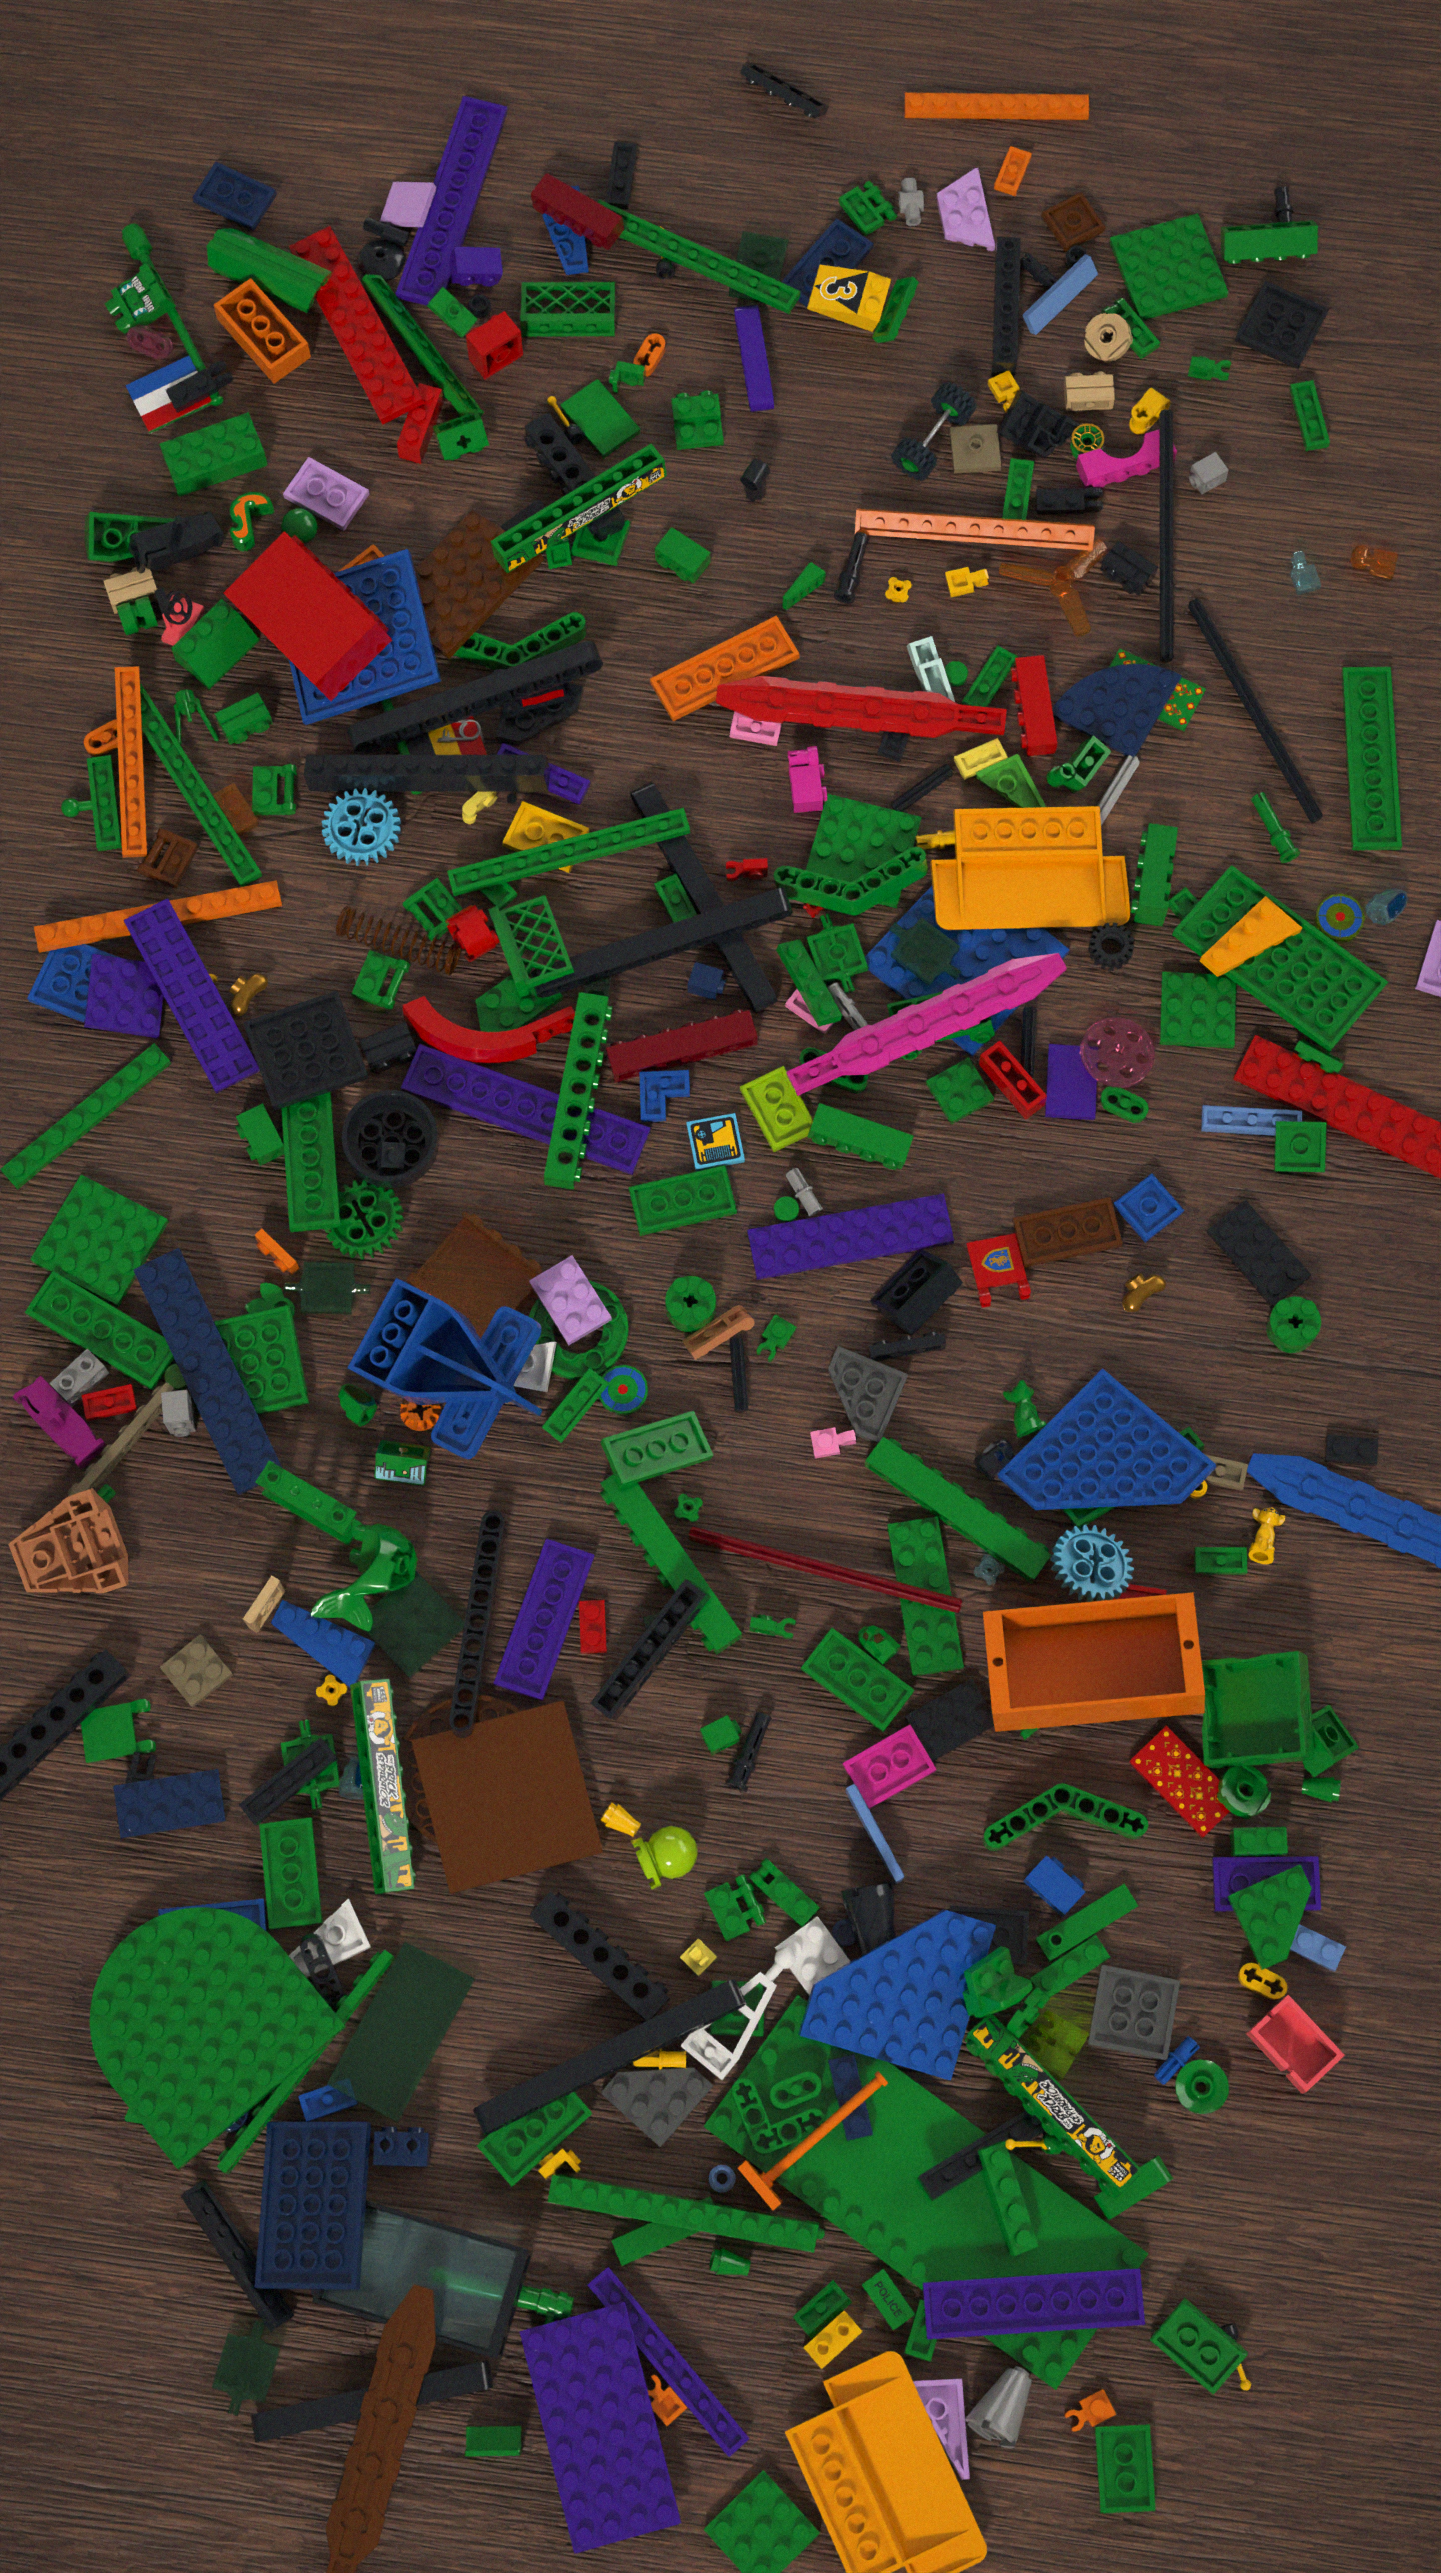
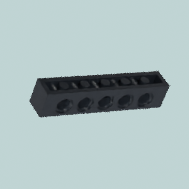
M997 236L991 376H997L1008 370L1013 377H1015L1021 237Z
M549 412L524 426L526 445L529 449L533 448L536 451L539 463L542 466L546 465L552 481L555 484H560L564 496L596 477ZM615 507L589 523L587 528L593 536L597 535L600 541H603L609 534L612 536L623 529V526H625L624 515L618 507Z
M685 1579L590 1704L609 1719L617 1720L711 1596L693 1581Z
M550 1891L529 1915L530 1918L645 2021L654 2018L670 2000L666 1995L669 1990L658 1980L655 1983L651 1982L646 1977L649 1972L639 1963H636L635 1966L627 1960L629 1954L619 1945L613 1948L607 1942L609 1936L600 1928L594 1931L587 1924L590 1920L580 1910L574 1913L568 1907L570 1902L561 1893L558 1892L554 1895ZM560 1913L569 1916V1923L564 1927H558L554 1922L555 1917ZM579 1931H585L589 1934V1940L583 1945H579L574 1941V1936ZM600 1948L606 1949L609 1952L608 1959L605 1962H597L594 1959L596 1950ZM619 1966H624L629 1971L627 1978L624 1980H617L613 1975L614 1970ZM638 1984H645L649 1989L648 1994L643 1998H638L633 1994V1989Z

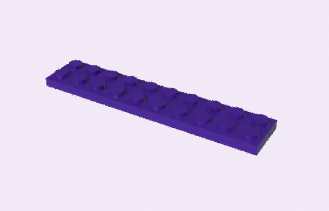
M463 96L433 182L436 186L434 197L424 226L417 229L396 291L398 299L427 305L442 287L448 290L452 278L450 255L454 247L463 246L508 113L507 106Z
M419 1044L401 1086V1091L550 1145L559 1094ZM594 1107V1111L589 1112L587 1119L591 1121L589 1136L584 1135L583 1144H587L585 1158L633 1175L651 1128ZM574 1110L571 1111L568 1115L571 1117H578L581 1113L579 1111ZM571 1133L564 1136L568 1141L574 1140L577 1137Z

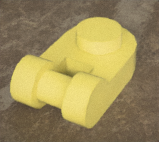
M478 791L462 807L463 821L466 824L474 823L477 813L485 806L487 808L490 807L497 800V792Z

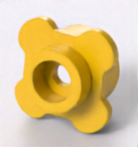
M896 577L890 578L888 581L889 589L885 592V596L895 602H906L908 600V590L912 586L911 582L908 580L901 581Z
M333 1675L326 1676L324 1684L316 1689L317 1696L323 1697L330 1706L337 1705L342 1694L347 1692V1686L337 1682ZM330 1688L334 1689L333 1693L329 1692Z

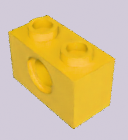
M843 2310L803 2348L822 2369L861 2334L862 2330Z

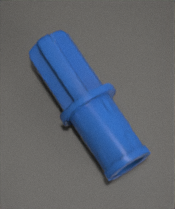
M1186 2036L1173 2052L1168 2053L1169 2058L1155 2072L1154 2077L1161 2084H1166L1180 2068L1185 2066L1188 2059L1199 2050V2045L1191 2037Z

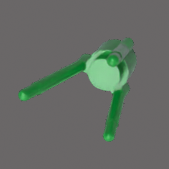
M189 689L177 692L174 696L176 700L174 710L176 739L181 745V713L187 716L188 722H192L191 714L195 712V708L198 710L214 740L219 741L212 724L201 707L199 698H195L193 691Z

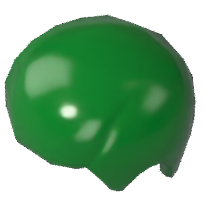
M302 508L290 510L283 516L281 523L282 533L285 531L291 538L294 535L297 536L303 544L309 543L315 537L318 529L314 516Z

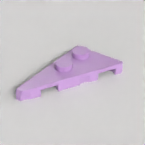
M962 2379L913 2381L939 2441L961 2480L970 2479Z

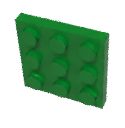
M1162 972L1159 1045L1234 1048L1236 983L1226 975L1217 977L1215 974Z
M764 2470L703 2529L742 2573H781L820 2534L816 2527Z

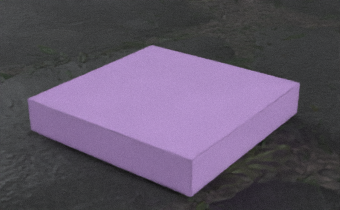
M393 182L380 222L384 224L389 222L391 226L423 227L436 191L434 183Z

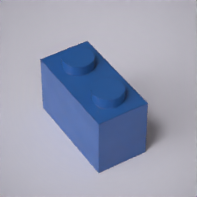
M1046 1855L1023 1882L1063 1917L1086 1891L1082 1889L1084 1884L1076 1876L1072 1875L1069 1877L1063 1871L1064 1865L1055 1857L1050 1859Z

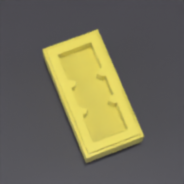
M996 738L954 756V761L963 779L966 780L976 776V772L1007 759L1008 756L999 739Z

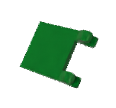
M139 1699L129 1703L95 1709L81 1723L86 1763L130 1756L134 1752L140 1754L155 1752L156 1744L152 1740L136 1743L133 1713L151 1710L150 1702L146 1699Z

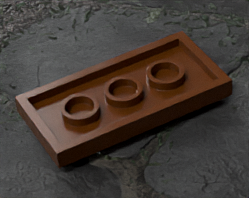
M1111 1197L1018 1216L1012 1220L1024 1267L1118 1248L1123 1245Z

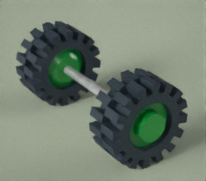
M950 382L941 384L931 398V403H933L932 407L936 408L937 414L940 413L942 415L923 443H917V440L914 438L911 440L910 437H904L892 452V461L897 464L896 467L898 469H902V473H907L908 477H914L917 481L919 479L920 481L926 480L937 465V459L934 457L933 452H929L930 449L926 447L946 418L950 423L953 421L954 425L958 426L959 424L963 426L977 408L976 402H973L974 398L969 397L970 393L964 392V388L961 386L958 388L957 384L953 383L951 385Z

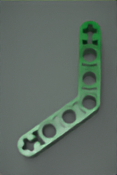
M578 612L569 613L514 645H509L475 632L458 649L454 656L493 670L508 669L580 642L586 636L585 618ZM554 636L560 638V639L557 640V641H551V640H549L551 637H554ZM469 643L474 644V646L471 648L464 647L466 644ZM532 648L539 649V651L535 653L529 652V650ZM491 651L496 652L494 656L486 655L488 652ZM510 660H518V661H519V662H517L516 664H510V663H508Z
M912 847L853 882L791 866H780L775 870L773 876L776 889L784 888L788 899L849 915H859L923 878L928 872V864L925 851L920 847Z
M1061 1783L990 1825L985 1830L982 1841L984 1846L990 1851L1001 1850L1060 1812L1134 1840L1139 1839L1145 1834L1148 1829V1821L1141 1813ZM1064 1791L1068 1795V1801L1066 1803L1057 1802L1054 1796L1055 1792ZM1083 1800L1089 1801L1093 1807L1092 1812H1082L1079 1808V1802ZM1036 1804L1043 1805L1046 1809V1815L1043 1817L1036 1816L1032 1811V1807ZM1106 1810L1114 1811L1117 1814V1821L1114 1823L1107 1822L1104 1818V1812ZM1123 1815L1127 1816V1818L1125 1819V1822L1132 1824L1134 1820L1138 1821V1826L1141 1829H1138L1136 1832H1133L1132 1826L1127 1823H1124L1122 1827H1119V1824L1123 1820ZM1013 1818L1021 1819L1024 1823V1828L1020 1831L1014 1830L1010 1825V1820ZM1004 1824L1007 1833L1000 1837L999 1844L996 1841L990 1842L991 1832L994 1835L999 1834L1003 1831L1004 1828L1001 1825Z

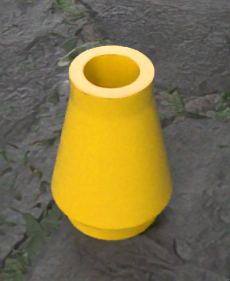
M612 1802L600 1819L605 1823L604 1826L629 1834L634 1837L641 1825L621 1805H615Z

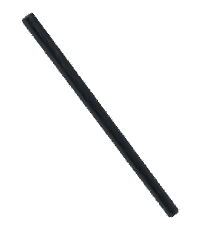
M1164 409L1159 414L1160 661L1171 662L1173 660V411Z
M1199 598L1190 601L1188 605L1190 612L1311 823L1319 821L1323 816L1320 808Z

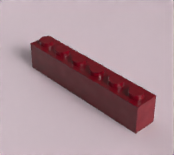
M739 1009L732 1011L728 1016H712L707 1018L705 1022L698 1024L689 1022L679 1029H663L658 1034L649 1037L648 1035H640L630 1042H614L610 1047L606 1048L614 1083L639 1077V1072L662 1071L758 1045V1036L750 1010L743 1011Z

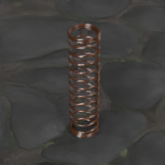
M348 906L343 908L336 925L337 936L342 937L347 934L348 940L355 937L357 943H361L364 940L366 946H370L373 943L376 950L382 946L384 953L391 949L393 956L399 953L402 959L409 956L410 962H415L418 959L420 966L427 962L429 969L436 965L437 972H441L445 968V974L448 976L454 972L460 957V946H454V944L450 946L446 962L438 970V962L443 952L445 941H442L437 959L430 967L429 959L436 943V937L433 938L430 944L427 958L423 963H420V956L427 940V934L424 935L421 941L418 955L414 960H411V953L418 938V931L415 932L412 938L409 952L403 957L402 950L409 935V928L405 930L400 949L394 954L393 947L400 932V925L396 927L391 946L388 950H385V940L391 929V921L387 924L382 943L376 947V937L381 929L383 919H379L374 938L367 944V934L372 926L374 916H370L365 935L358 941V932L362 926L365 912H362L359 917L355 934L349 938V929L355 918L356 909L351 910V907ZM345 914H346V918H345L344 924H343V926H342V928H341V925H342L344 916H345Z

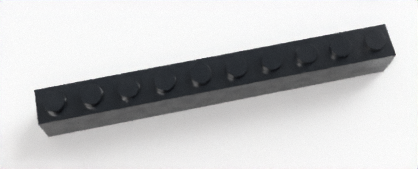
M306 755L304 778L309 791H354V789L363 791L366 788L370 792L374 790L377 792H548L551 771L546 755Z

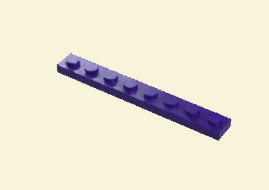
M609 2267L588 2284L589 2288L605 2307L623 2302L626 2303L636 2345L728 2457L750 2439Z

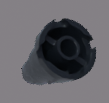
M883 1882L881 1885L870 1884L841 1890L845 1910L850 1919L862 1956L888 1940L896 1938L893 1882Z

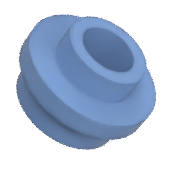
M718 2165L709 2174L710 2186L717 2192H727L735 2184V2173L729 2166ZM721 2173L727 2176L725 2184H720L717 2181V2176Z

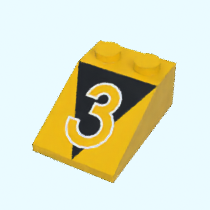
M819 265L807 309L873 332L880 321L891 279L869 271Z

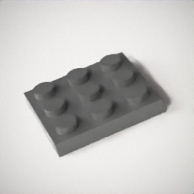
M1101 1965L1087 2045L1166 2061L1180 1980Z

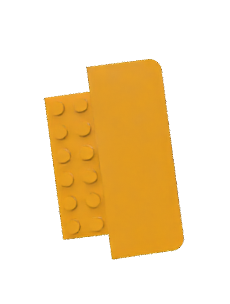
M1100 806L954 809L956 859L931 860L930 862L935 919L938 926L945 930L1099 927L1100 925L1104 926L1105 923H1109V926H1113V923H1118L1117 926L1126 924L1130 918L1125 856H1103Z
M888 2351L823 2381L834 2408L785 2431V2434L846 2572L891 2573L905 2566L907 2573H958L981 2562L987 2553L986 2543L903 2358L896 2352Z

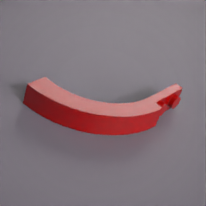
M425 996L402 1005L404 1020L411 1030L425 1043L440 1052L462 1060L481 1063L508 1062L537 1053L536 1044L544 1043L551 1037L572 1030L575 1011L572 1006H569L517 1029L502 1032H481L458 1026L445 1019L431 1006Z

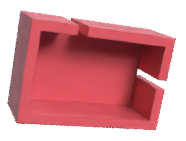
M1289 1995L1283 1997L1266 2016L1262 2017L1246 2033L1281 2072L1284 2070L1288 2071L1285 2076L1301 2094L1306 2093L1345 2056Z

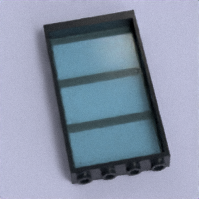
M366 2200L360 2290L312 2289L311 2295L314 2296L312 2302L386 2324L411 2287L417 2284L434 2290L436 2340L489 2357L502 2359L533 2251Z

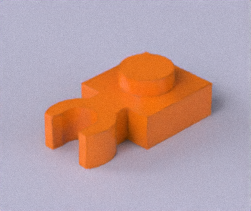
M652 2375L651 2378L656 2383L654 2390H648L649 2396L655 2399L651 2403L652 2409L663 2423L668 2426L688 2407L670 2386L663 2391L660 2379L656 2375Z
M1104 2389L1078 2401L1082 2408L1081 2410H1068L1064 2414L1065 2418L1072 2415L1078 2418L1077 2425L1071 2427L1073 2432L1079 2431L1087 2420L1090 2426L1094 2427L1116 2415Z

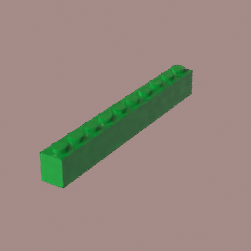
M558 2173L552 2175L547 2201L549 2203L813 2253L819 2223Z

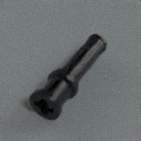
M855 533L845 571L839 576L840 584L838 590L834 593V598L841 603L851 604L855 601L854 592L856 586L860 583V576L858 574L869 541V536L865 533Z
M756 1712L741 1754L734 1759L733 1764L735 1766L731 1776L725 1781L727 1786L738 1791L747 1792L748 1790L747 1782L751 1772H754L756 1769L754 1761L768 1725L772 1720L770 1716L761 1712Z

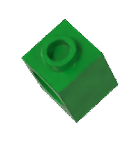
M728 1715L700 1728V1734L711 1756L740 1742L738 1735L742 1733L737 1721L735 1719L731 1721Z

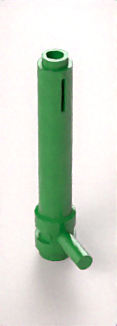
M437 2265V2267L432 2266L430 2269L428 2283H431L432 2287L445 2289L446 2285V2288L452 2289L453 2292L502 2303L508 2281L459 2270L458 2273L454 2270L450 2271L451 2268ZM523 2285L517 2307L536 2311L537 2315L545 2316L544 2325L555 2322V2319L569 2318L573 2308L574 2297L568 2296L566 2292L554 2293L553 2289L545 2287L537 2289Z

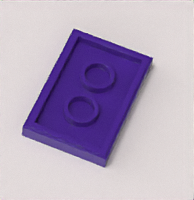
M1048 1045L1045 1117L1095 1120L1098 1047Z

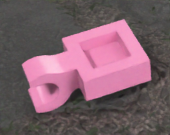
M834 1427L810 1432L815 1458L840 1454L839 1446L856 1444L854 1430L836 1434Z

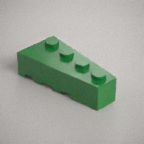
M1149 823L1147 831H1142L1140 846H1144L1143 854L1139 853L1137 868H1141L1140 876L1135 877L1134 891H1138L1137 899H1132L1130 913L1135 914V923L1163 927L1169 906L1168 899L1171 890V883L1169 882L1173 872L1174 864L1172 859H1174L1178 827Z

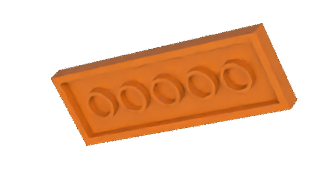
M776 615L652 677L650 684L674 722L715 701L717 685L765 676L799 659L800 654Z

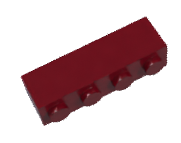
M548 173L543 176L530 193L533 207L537 212L551 216L556 223L568 226L576 235L585 236L597 247L602 246L609 251L624 231L622 216Z

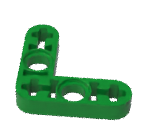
M742 2078L737 2080L732 2086V2098L751 2145L759 2154H769L805 2139L816 2130L812 2125L803 2128L806 2134L802 2135L801 2127L796 2121L798 2118H801V2123H804L810 2119L809 2114L813 2113L814 2117L819 2116L821 2119L817 2123L818 2127L826 2121L823 2112L813 2108L771 2125L753 2082ZM742 2083L744 2087L749 2086L751 2089L747 2093L749 2100L751 2101L755 2098L757 2104H749L744 2109L740 2105L746 2103L744 2097L736 2094V2091L739 2090V2084ZM754 2108L760 2111L761 2120L759 2123L750 2124L747 2121L746 2113L748 2110ZM792 2124L796 2128V2136L793 2139H785L782 2136L781 2128L783 2125ZM776 2128L777 2137L782 2144L777 2145L776 2140L768 2144V2149L766 2150L763 2146L758 2147L756 2142L760 2140L759 2135L763 2134L765 2138L773 2136L774 2134L771 2130Z

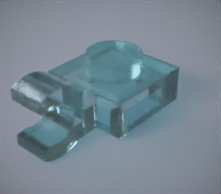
M1303 551L1294 552L1291 558L1294 569L1291 570L1290 576L1297 595L1320 589L1321 582L1315 565L1307 566Z

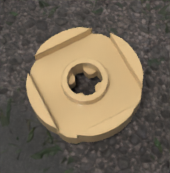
M1103 313L1095 316L1088 323L1085 330L1084 344L1087 351L1097 360L1106 363L1122 357L1133 341L1129 324L1121 316L1114 313ZM1113 332L1112 340L1103 343L1105 339L1104 333L1111 334Z

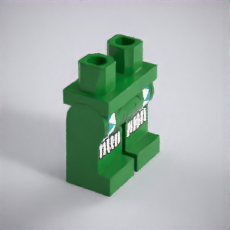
M148 263L139 267L140 272L130 280L124 281L118 288L112 289L113 297L105 303L106 308L113 316L122 311L123 316L117 319L115 324L119 331L124 334L132 329L140 332L145 328L144 326L149 325L176 307L157 270Z

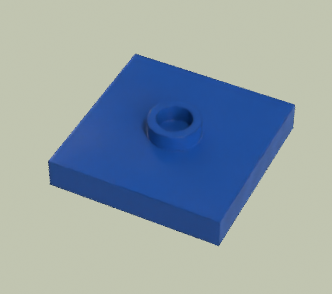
M1152 1173L1113 1203L1116 1210L1145 1243L1184 1213V1209Z

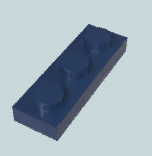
M855 2055L828 2060L839 2108L862 2089ZM864 2101L842 2120L846 2141L873 2135L866 2102Z

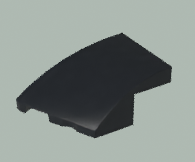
M1018 390L996 433L1021 448L1046 458L1057 446L1064 444L1066 439L1072 435L1074 429L1080 424L1068 416L1061 415L1047 404L1038 402L1024 391Z

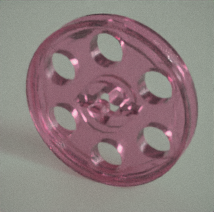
M1109 1017L1098 1020L1088 1028L1081 1041L1080 1057L1085 1069L1097 1081L1111 1087L1124 1088L1138 1084L1148 1075L1154 1063L1155 1049L1147 1032L1138 1024L1124 1018ZM1109 1026L1113 1028L1115 1035L1109 1036L1105 1034L1103 1027ZM1127 1034H1136L1139 1041L1131 1042L1127 1038ZM1089 1041L1097 1042L1100 1049L1092 1050L1088 1047L1087 1043ZM1135 1055H1144L1147 1063H1139L1135 1059ZM1102 1062L1106 1064L1108 1071L1102 1072L1098 1070L1096 1063ZM1120 1070H1129L1132 1077L1124 1078L1121 1076Z

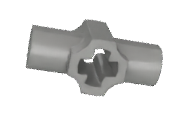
M905 178L901 182L902 192H899L898 195L900 214L905 213L907 225L916 226L921 223L920 212H924L922 190H917L916 179Z

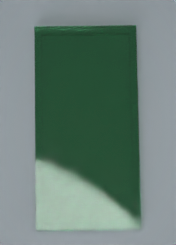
M405 1942L327 2085L398 2123L475 1982V1978Z

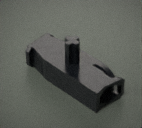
M211 511L204 512V515L187 516L184 518L177 515L175 521L131 535L128 550L134 557L137 571L141 574L145 572V568L150 570L162 569L200 556L214 546L216 548L221 547L224 534Z

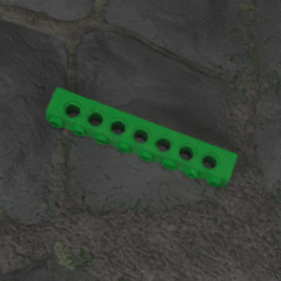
M579 992L544 1172V1185L574 1190L575 1182H580L582 1167H579L580 1158L584 1159L587 1144H583L584 1135L589 1136L591 1121L587 1119L589 1112H593L595 1107V1098L592 1097L593 1089H598L600 1075L596 1074L597 1066L602 1067L604 1052L601 1051L602 1043H607L608 1029L605 1028L606 1020L611 1021L613 1006H609V997ZM590 1019L598 1021L596 1025H588L586 1022ZM585 1042H592L594 1046L591 1048H584L582 1044ZM580 1065H588L590 1067L587 1071L577 1069ZM581 1087L585 1089V1092L582 1094H575L573 1090L575 1088ZM574 1110L581 1113L578 1117H571L568 1114ZM570 1133L577 1136L571 1141L564 1138L565 1135ZM563 1157H570L572 1159L568 1164H563L559 1160Z

